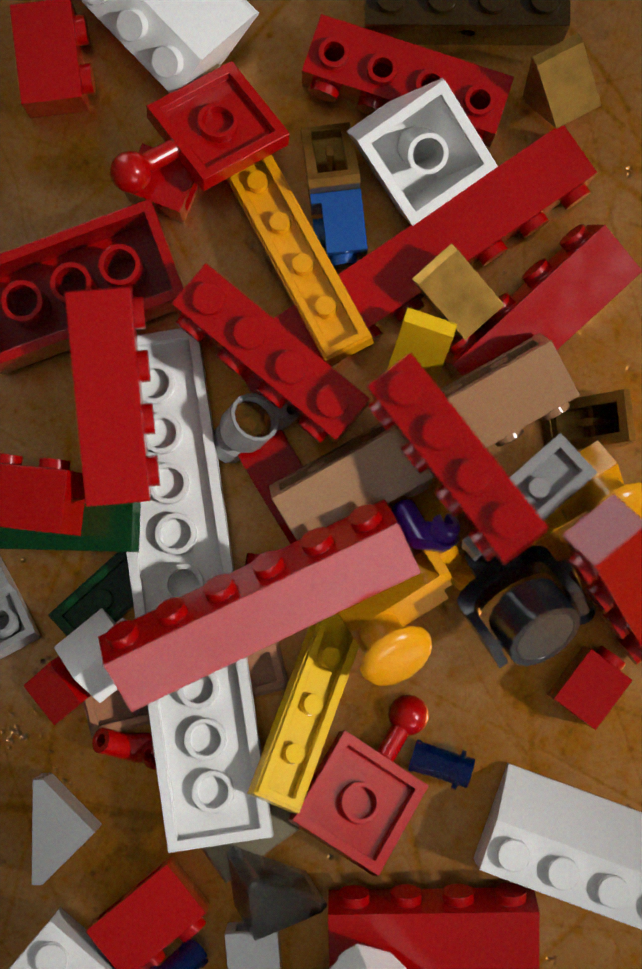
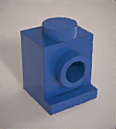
M361 188L310 194L311 215L321 214L322 216L320 219H312L313 230L323 249H325L334 269H347L359 259L365 257L368 251Z

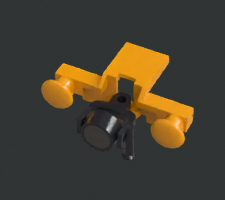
M597 440L579 452L597 471L596 475L544 520L549 527L548 531L534 542L533 545L582 513H590L613 493L642 519V483L636 482L624 485L618 463ZM435 477L431 479L432 485L424 492L410 498L402 495L389 503L393 508L397 502L411 499L416 504L425 521H432L439 514L444 521L445 515L450 514L434 493L441 486ZM455 545L452 549L445 552L422 550V552L414 556L421 573L338 612L363 652L367 651L360 665L362 677L373 685L385 686L395 685L409 679L424 666L432 649L430 634L422 627L404 626L449 599L444 589L452 584L461 591L457 598L461 612L499 668L508 664L502 651L503 648L517 665L530 666L554 657L567 647L576 636L580 625L586 624L593 619L596 608L593 602L586 599L577 573L571 567L568 560L557 561L550 551L542 545L526 548L504 566L496 556L487 561L482 555L474 561L466 551L460 555ZM547 573L552 576L557 585L551 579L537 578L515 586L502 596L492 609L489 617V626L493 634L490 632L480 618V613L494 596L507 591L517 581L531 575Z

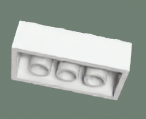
M81 0L169 93L219 68L259 14L247 0Z
M507 763L473 858L479 870L642 930V812Z

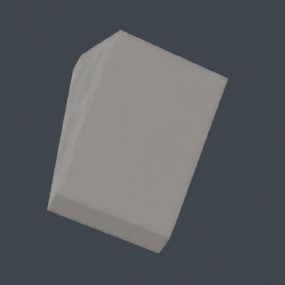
M41 773L33 779L32 885H43L102 825L53 773Z

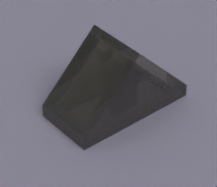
M234 846L227 853L234 906L255 941L318 915L328 906L305 870Z

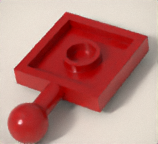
M233 61L147 105V119L165 142L143 154L136 151L120 153L111 163L110 177L113 184L119 190L126 193H137L146 188L154 171L179 159L204 192L288 146L290 133Z
M414 695L400 696L391 704L388 713L391 726L377 751L345 730L339 731L311 779L300 813H291L288 818L289 822L372 876L380 875L429 786L394 763L408 736L421 732L428 723V708L422 699Z

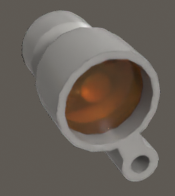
M245 394L238 397L223 413L220 424L214 429L218 459L226 463L240 461L238 457L240 453H252L260 449L278 430L282 429L284 431L299 417V414L286 403L281 409H278L265 397L258 394Z

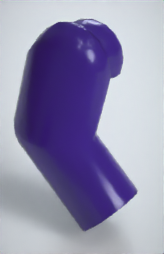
M411 499L401 500L393 506L391 511L399 523L406 541L412 548L445 552L452 549L459 542L461 526L457 518L451 514H446L444 521L440 514L436 515L432 521H425L416 504Z

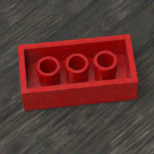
M151 199L0 254L1 374L4 375L70 350L65 292L132 286L133 297H143L146 322L176 311L172 302L185 287Z

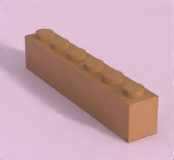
M541 333L440 389L486 448L493 444L504 446L515 441L524 433L523 427L539 418L542 421H546L561 415L570 407L568 402L580 396L553 342ZM379 423L271 484L269 489L272 500L296 541H298L308 531L319 527H327L346 518L352 511L362 505L375 504L383 499L388 504L402 495H405L406 498L414 497L432 485L431 479L434 476L429 469L419 474L400 449L407 441L397 428L393 426L390 430L386 431Z

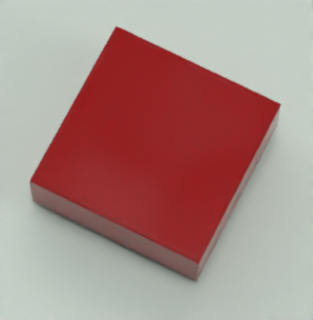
M59 656L50 661L23 685L53 725L64 719L91 696L72 677Z

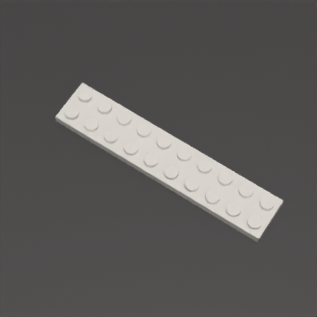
M182 328L137 335L138 351L148 350L151 382H141L143 403L153 402L156 434L146 435L148 455H158L160 486L151 487L150 501L141 502L139 552H126L135 619L156 609L160 603L169 598L181 597L204 586L214 576L229 574L235 571L219 461L214 440V427L201 342H197ZM248 657L149 703V719L168 853L273 837L269 803L247 794L262 754Z

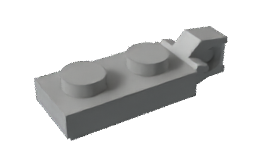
M560 433L515 472L510 479L540 517L545 520L592 479L597 471ZM467 536L460 546L476 561L482 554Z

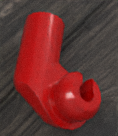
M99 728L94 734L92 747L96 753L134 763H144L147 768L157 770L151 732L123 733L107 728Z

